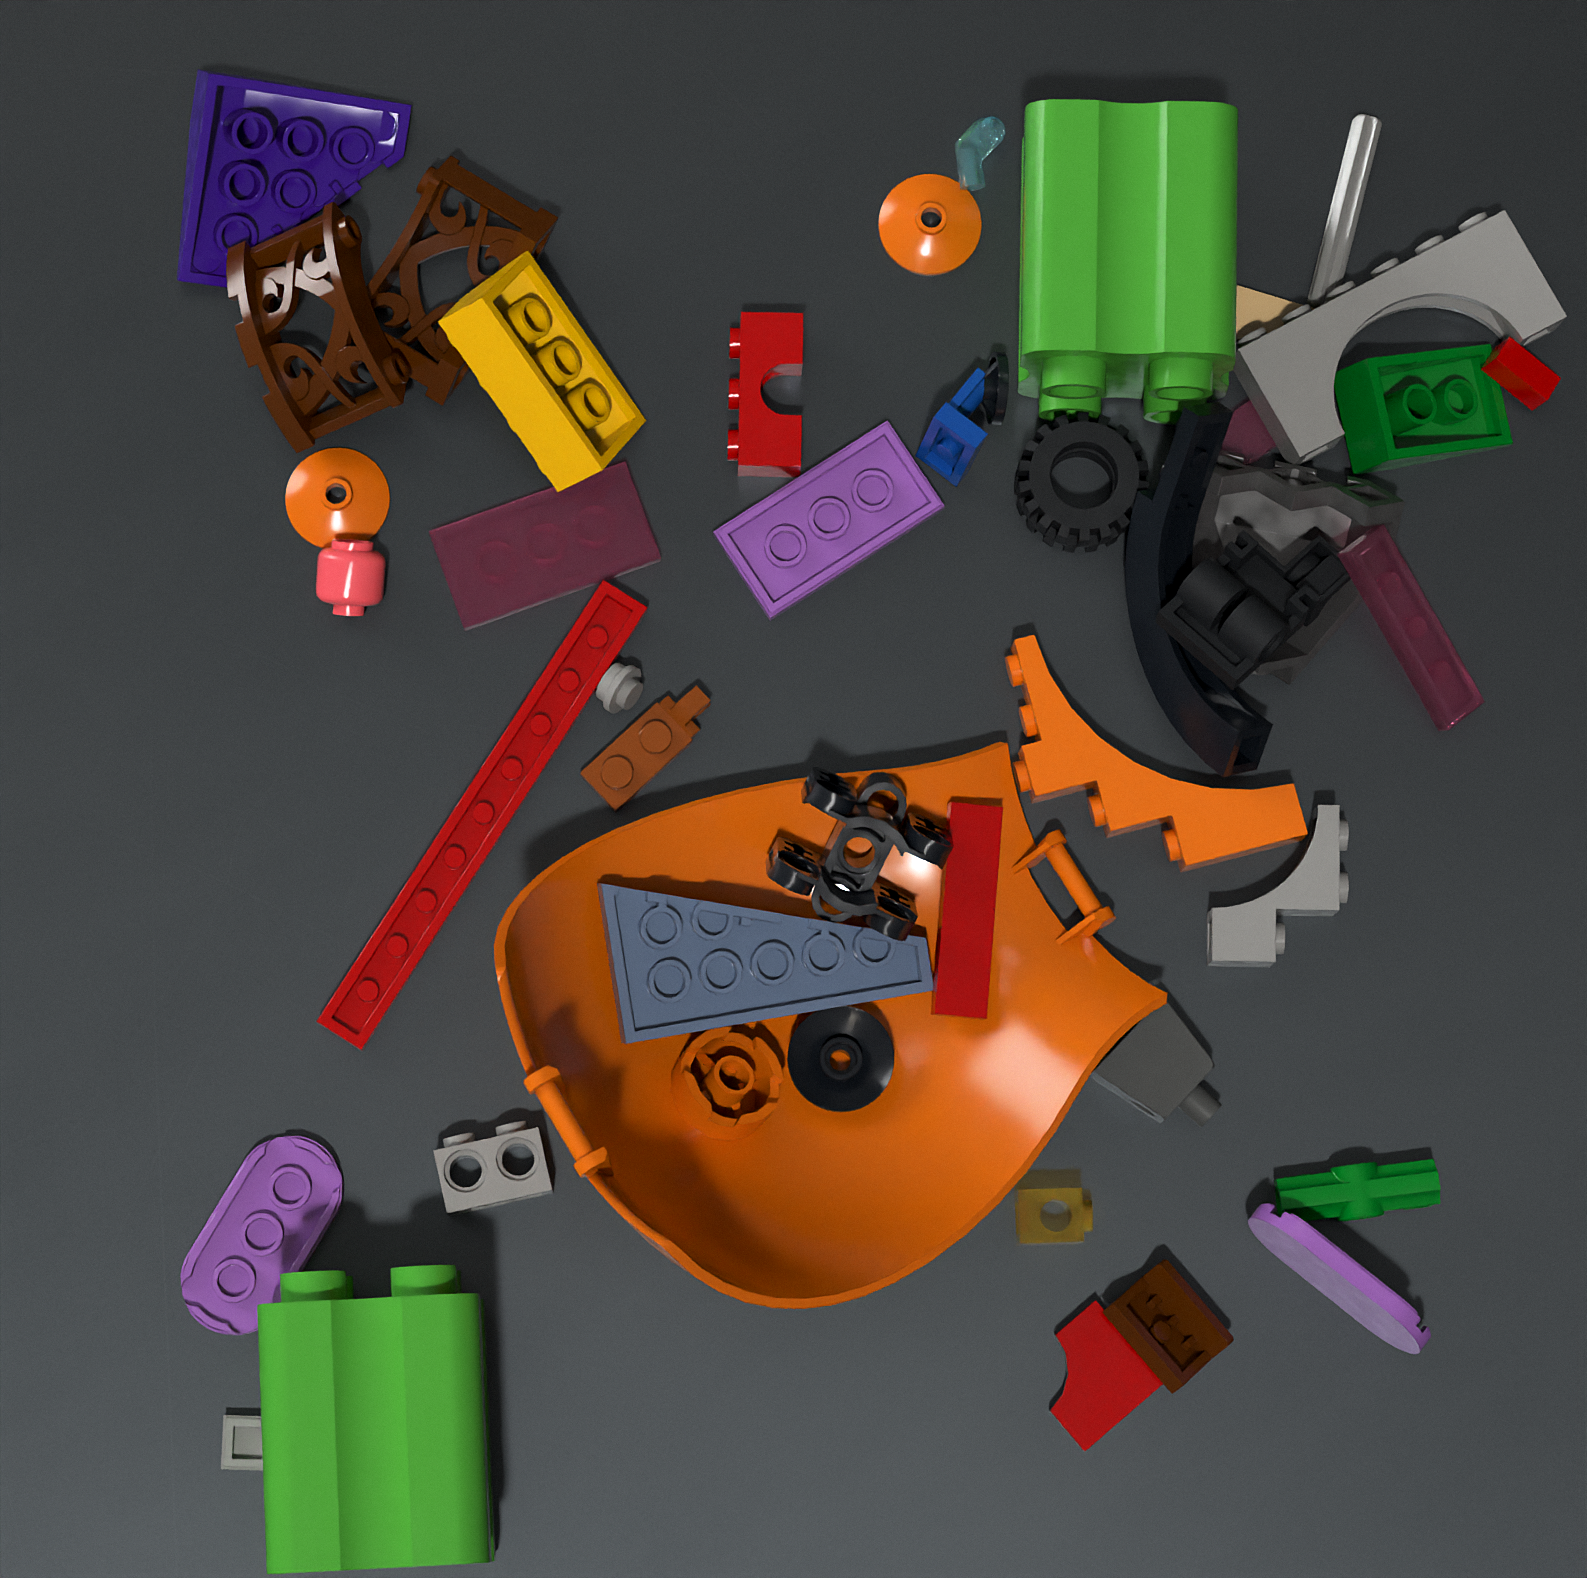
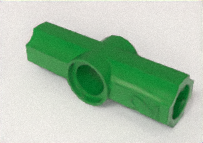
M1434 1159L1378 1166L1377 1162L1359 1163L1330 1168V1172L1286 1176L1274 1180L1278 1216L1281 1217L1284 1212L1292 1213L1305 1222L1337 1218L1338 1222L1384 1216L1386 1211L1426 1208L1441 1204L1439 1174Z

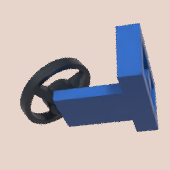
M993 352L990 356L987 370L984 372L977 368L949 403L945 402L933 417L915 455L955 487L958 486L969 472L988 433L968 418L982 404L985 408L986 420L989 425H1001L1004 420L1009 391V365L1005 352Z

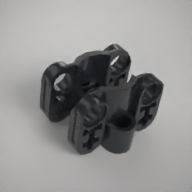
M813 767L801 790L802 803H810L820 811L838 819V822L822 854L813 852L790 839L778 837L765 861L767 876L780 886L797 894L809 896L811 893L812 907L816 914L825 921L835 923L845 921L852 915L862 916L864 922L879 933L898 941H906L918 918L915 902L902 892L875 880L894 844L901 856L907 852L943 869L954 847L951 833L937 822L913 812H909L904 820L907 809L904 788L899 779L892 774L885 772L872 773L865 777L856 789L854 785L844 778L828 770ZM886 790L896 796V802L892 808L884 811L880 808L868 806L869 797L876 791ZM856 837L866 838L873 844L872 850L862 858L850 857L844 852V846L849 840ZM835 884L843 885L848 890L841 889Z

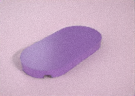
M302 1136L277 1137L258 1145L250 1152L240 1166L188 1252L181 1269L183 1298L190 1314L204 1327L225 1335H244L257 1331V1305L281 1302L280 1274L303 1272L337 1217L344 1197V1182L341 1170L334 1157L322 1145Z
M1270 1203L1259 1205L1249 1218L1248 1225L1257 1239L1271 1253L1373 1334L1404 1352L1410 1354L1420 1353L1431 1338V1333L1428 1326L1423 1325L1421 1329L1417 1327L1421 1318L1409 1303L1298 1216L1284 1212L1281 1217L1272 1214L1276 1209L1275 1205Z

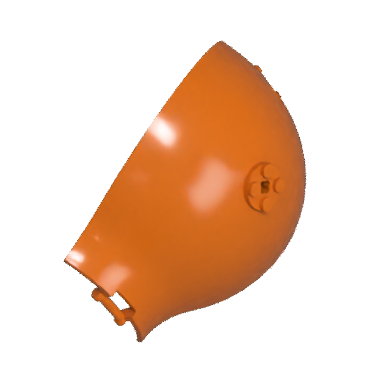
M997 742L963 755L920 765L836 773V775L854 785L856 789L864 778L872 773L885 772L892 774L899 779L904 788L907 804L904 820L909 812H913L927 817L946 828L947 806L950 802L1003 807L987 1019L979 1020L931 1015L933 991L847 1005L861 1009L876 1018L887 1031L894 1050V1068L887 1087L876 1100L855 1111L832 1112L813 1105L799 1093L790 1077L787 1057L791 1038L798 1026L816 1011L628 1044L621 1043L597 883L825 921L813 909L811 893L809 896H804L792 892L771 880L766 874L765 861L778 837L790 839L813 852L822 854L838 822V819L827 815L810 803H802L801 790L808 777L738 789L695 800L616 828L585 843L542 871L520 891L507 908L497 928L494 941V960L508 1026L527 1078L523 1080L530 1095L536 1094L575 1159L576 1163H574L573 1167L580 1178L587 1177L611 1207L651 1246L671 1262L716 1291L745 1303L770 1308L808 1309L836 1305L864 1297L896 1283L928 1264L963 1238L1003 1200L1029 1170L1052 1138L1088 1077L1105 1054L1136 1023L1167 1003L1168 993L1149 984L1130 971L1093 936L1098 930L1112 923L1116 916L1109 906L1103 908L1064 847L1067 839L1061 830L1058 829L1048 833L1036 846L1017 794L1008 743ZM879 790L869 797L867 804L868 806L887 811L895 804L896 796L890 791ZM856 837L846 843L844 852L850 857L862 858L872 850L873 844L866 838ZM894 844L875 881L902 892L915 902L918 918L909 935L926 938L932 979L934 981L942 869L907 852L901 856ZM1045 857H1047L1085 919L1069 931L1066 930L1052 911L1029 871L1030 868L1038 865ZM835 884L841 889L848 890L843 885ZM852 915L845 921L835 922L871 928L864 922L862 916ZM836 1052L831 1055L830 1064L835 1070L843 1071L849 1067L850 1060L845 1053Z

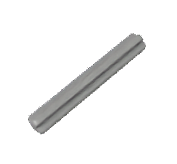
M1358 114L1352 120L1307 299V304L1315 309L1329 302L1326 296L1343 283L1382 127L1381 120L1370 115Z

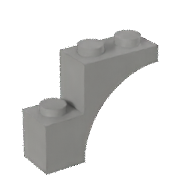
M1318 805L1312 811L1311 827L1304 852L1292 873L1277 888L1253 901L1230 907L1212 908L1207 913V966L1270 968L1276 962V954H1284L1285 925L1284 923H1276V915L1332 917L1340 910V903H1347L1349 880L1348 873L1340 871V851H1347L1349 828L1348 820L1340 819V805Z

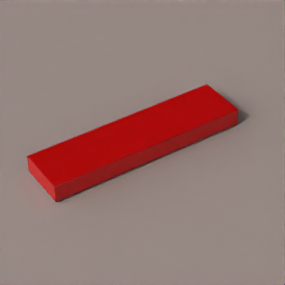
M958 802L948 803L946 829L952 835L954 847L942 869L931 1015L979 1020L987 1019L1003 807Z

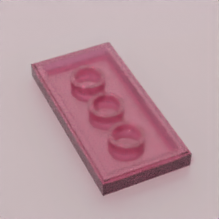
M626 462L605 468L560 492H557L552 487L429 531L464 631L601 583L603 580L607 581L661 561L660 553Z

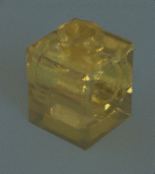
M1082 1188L1022 1189L1014 1193L1016 1246L1076 1245L1084 1242V1232L1093 1231L1092 1200H1083ZM1050 1202L1059 1203L1067 1210L1069 1220L1063 1231L1053 1232L1043 1226L1040 1212L1045 1204Z

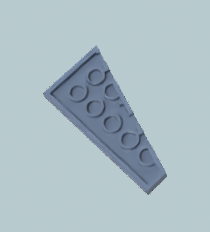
M597 883L621 1043L624 1044L933 991L927 940L924 937L908 935L906 941H898L871 928Z

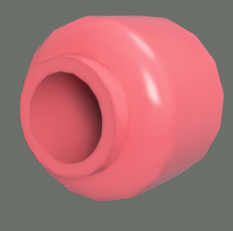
M333 539L331 547L319 552L317 558L316 596L325 603L333 604V614L364 616L365 606H373L383 600L386 560L380 552L373 550V542Z

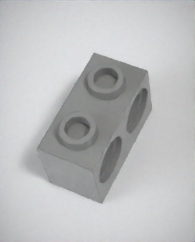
M519 1121L496 1127L497 1136L476 1141L475 1134L472 1132L443 1139L445 1148L433 1151L448 1216L553 1194L539 1127L528 1129L526 1121ZM514 1147H525L534 1155V1164L530 1171L524 1175H512L504 1168V1157ZM464 1158L476 1160L482 1169L479 1181L470 1187L456 1185L451 1177V1171L455 1163Z

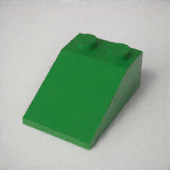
M1491 344L1366 358L1336 371L1334 389L1353 475L1398 469L1512 445L1513 441L1500 384L1481 370L1492 352Z

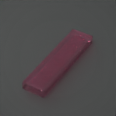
M1384 525L1373 526L1340 551L1337 555L1438 731L1450 730L1485 701Z

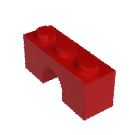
M741 312L740 328L730 327L729 359H739V378H729L728 410H739L738 429H728L727 461H738L737 476L799 477L801 471L802 415H783L772 411L764 403L761 391L773 378L779 376H801L803 366V313Z

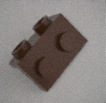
M1166 1259L1160 1261L1139 1278L1102 1312L1172 1394L1184 1386L1212 1358L1234 1341L1230 1332Z

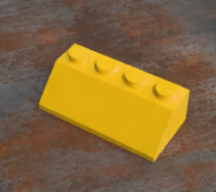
M529 251L519 255L463 296L438 321L450 343L459 351L477 377L481 387L490 395L507 419L510 428L521 439L537 462L541 472L547 476L557 492L602 471L646 422L642 413Z

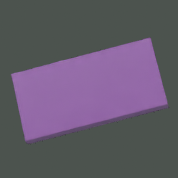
M887 420L713 531V536L771 621L944 510L945 505Z

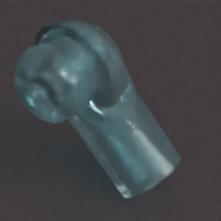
M991 116L978 119L956 141L955 154L960 190L975 191L986 186L982 161L1004 140L1006 135L1005 125L999 118Z

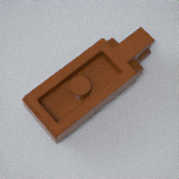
M696 685L677 703L669 696L665 697L659 704L656 702L580 772V776L617 813L693 743L692 739L700 732V728L693 721L711 706L709 703L711 700Z

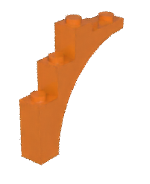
M1035 635L1013 641L1011 646L1012 655L1005 657L1006 669L1012 687L1021 685L1026 705L1019 707V715L1025 736H1035L1036 742L1021 746L1018 752L1020 761L1012 762V767L1019 792L1028 791L1032 804L1092 788L1094 795L1087 797L1089 813L1094 827L1103 826L1106 838L1167 822L1169 830L1162 831L1164 849L1169 862L1177 860L1180 872L1302 841L1308 835L1294 783L1254 790L1209 788L1171 779L1132 761L1101 739L1071 708L1048 671Z

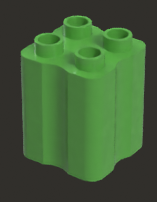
M1047 99L1026 105L1024 137L1022 138L1017 391L1023 396L1039 398L1038 415L1040 418L1054 421L1055 418L1066 414L1068 420L1075 419L1077 412H1089L1088 419L1096 420L1101 414L1102 398L1143 399V418L1145 420L1161 424H1176L1184 407L1206 404V401L1226 396L1229 386V371L1234 369L1236 362L1237 107L1226 103L1207 101L1117 103L1081 99Z
M422 1265L391 1268V1297L354 1299L353 1276H346V1271L280 1274L281 1302L257 1305L267 1574L474 1564L496 1561L485 1300L481 1299L478 1293H462L461 1271L456 1270V1265Z

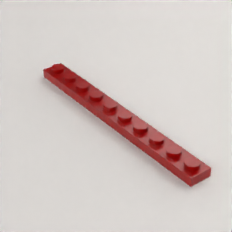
M605 580L601 582L317 1020L318 1024L363 1052L597 690L601 678L614 664L644 618L648 607Z

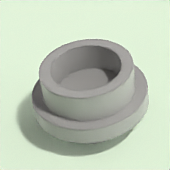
M618 662L605 672L596 690V697L603 701L605 710L615 714L622 709L629 710L635 705L643 691V683L640 682L642 674L639 668L634 665L624 666Z

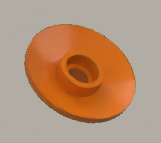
M937 174L917 175L899 183L884 200L878 221L882 245L891 259L912 273L926 276L945 274L964 264L975 251L982 228L979 207L971 193L959 182ZM927 212H934L940 217L941 222L938 226L931 228L923 224L921 217Z
M328 448L308 456L297 466L286 488L285 504L291 524L298 534L310 544L325 549L331 547L333 539L371 540L382 528L388 516L390 492L383 472L369 457L348 448ZM341 487L346 491V497L341 503L333 504L327 500V493L331 488Z

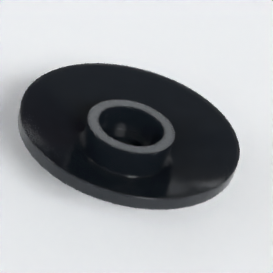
M841 1006L818 1010L808 1016L798 1026L791 1038L787 1057L789 1074L799 1093L813 1105L832 1112L855 1111L872 1103L887 1087L894 1068L893 1045L882 1024L872 1015L861 1009ZM836 1052L845 1053L850 1060L849 1067L843 1071L835 1070L830 1064L832 1054Z

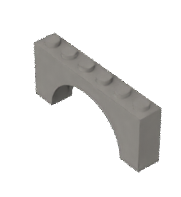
M1505 210L1490 218L1486 212L1479 213L1462 223L1458 227L1461 233L1445 241L1442 235H1437L1418 246L1414 250L1417 256L1401 264L1398 258H1393L1375 268L1370 273L1373 279L1356 287L1353 281H1349L1337 287L1326 296L1329 302L1314 310L1311 309L1309 304H1305L1282 318L1283 326L1270 333H1267L1264 327L1259 328L1237 342L1239 349L1236 351V362L1233 371L1286 463L1299 466L1335 447L1344 436L1345 432L1339 422L1334 402V380L1337 365L1347 343L1362 329L1376 320L1399 311L1414 308L1446 309L1467 315L1479 321L1494 332L1502 342L1511 337L1522 347L1555 331L1567 317L1566 313Z

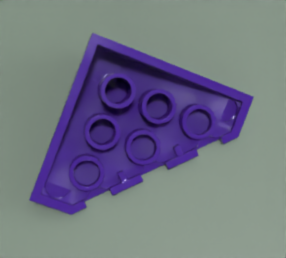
M198 69L189 129L177 280L227 288L226 260L228 248L245 240L252 248L303 224L323 209L325 205L333 201L337 206L342 204L361 189L358 181L381 164L389 168L404 157L412 105Z

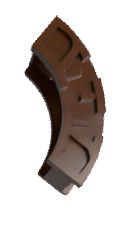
M452 155L438 169L433 166L429 167L421 178L416 189V193L421 198L387 258L366 286L374 313L384 307L393 310V318L383 323L385 327L398 328L409 321L412 328L399 339L394 338L383 330L382 332L393 353H397L403 359L409 377L428 387L425 396L442 406L462 383L471 368L459 351L450 343L442 327L440 326L436 333L432 328L457 302L441 305L426 315L419 291L418 265L439 254L469 247L467 268L471 281L477 287L492 276L483 275L479 271L478 263L481 247H488L484 256L486 261L490 258H495L499 261L498 271L526 251H529L537 263L558 221L557 216L542 207L536 212L459 165L460 160ZM450 188L455 189L480 205L475 226L466 227L468 221L467 213L460 201L459 210L455 216L447 217L443 215L442 203ZM490 211L521 230L487 226ZM432 222L439 234L420 241L428 225ZM398 275L400 278L401 295L388 292ZM419 339L425 350L436 362L412 349L409 345Z
M334 201L325 205L323 215L252 248L245 240L228 248L226 279L228 297L232 301L239 300L243 322L235 325L242 352L248 368L258 365L264 382L270 393L262 396L276 424L296 453L313 447L315 439L389 406L395 408L404 403L406 383L409 380L407 367L403 359L397 353H393L368 296L361 264L362 235L359 226L350 215L345 216ZM325 246L326 258L320 262L319 258L322 249L319 248ZM306 255V257H305V259H304V262H303V270H302L301 267H302L303 256ZM299 288L315 294L335 310L331 336L322 360L306 347L282 343L279 331L288 324L296 310ZM275 295L276 297L283 298L281 306L276 312L273 302ZM352 338L356 346H350ZM299 357L315 374L312 375L309 369L300 368V375L297 377L291 362ZM364 362L378 388L354 398L338 380L342 376L347 381L353 383L368 384L360 378L357 371L359 364ZM330 394L343 403L320 414L317 411Z

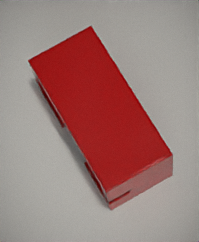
M1508 337L1501 344L1494 347L1481 368L1483 372L1532 411L1549 399L1561 380L1556 373L1511 337Z

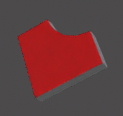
M1096 1300L1054 1335L1064 1353L1067 1375L1062 1393L1049 1412L1083 1452L1089 1449L1163 1385L1149 1366L1102 1313L1104 1309Z

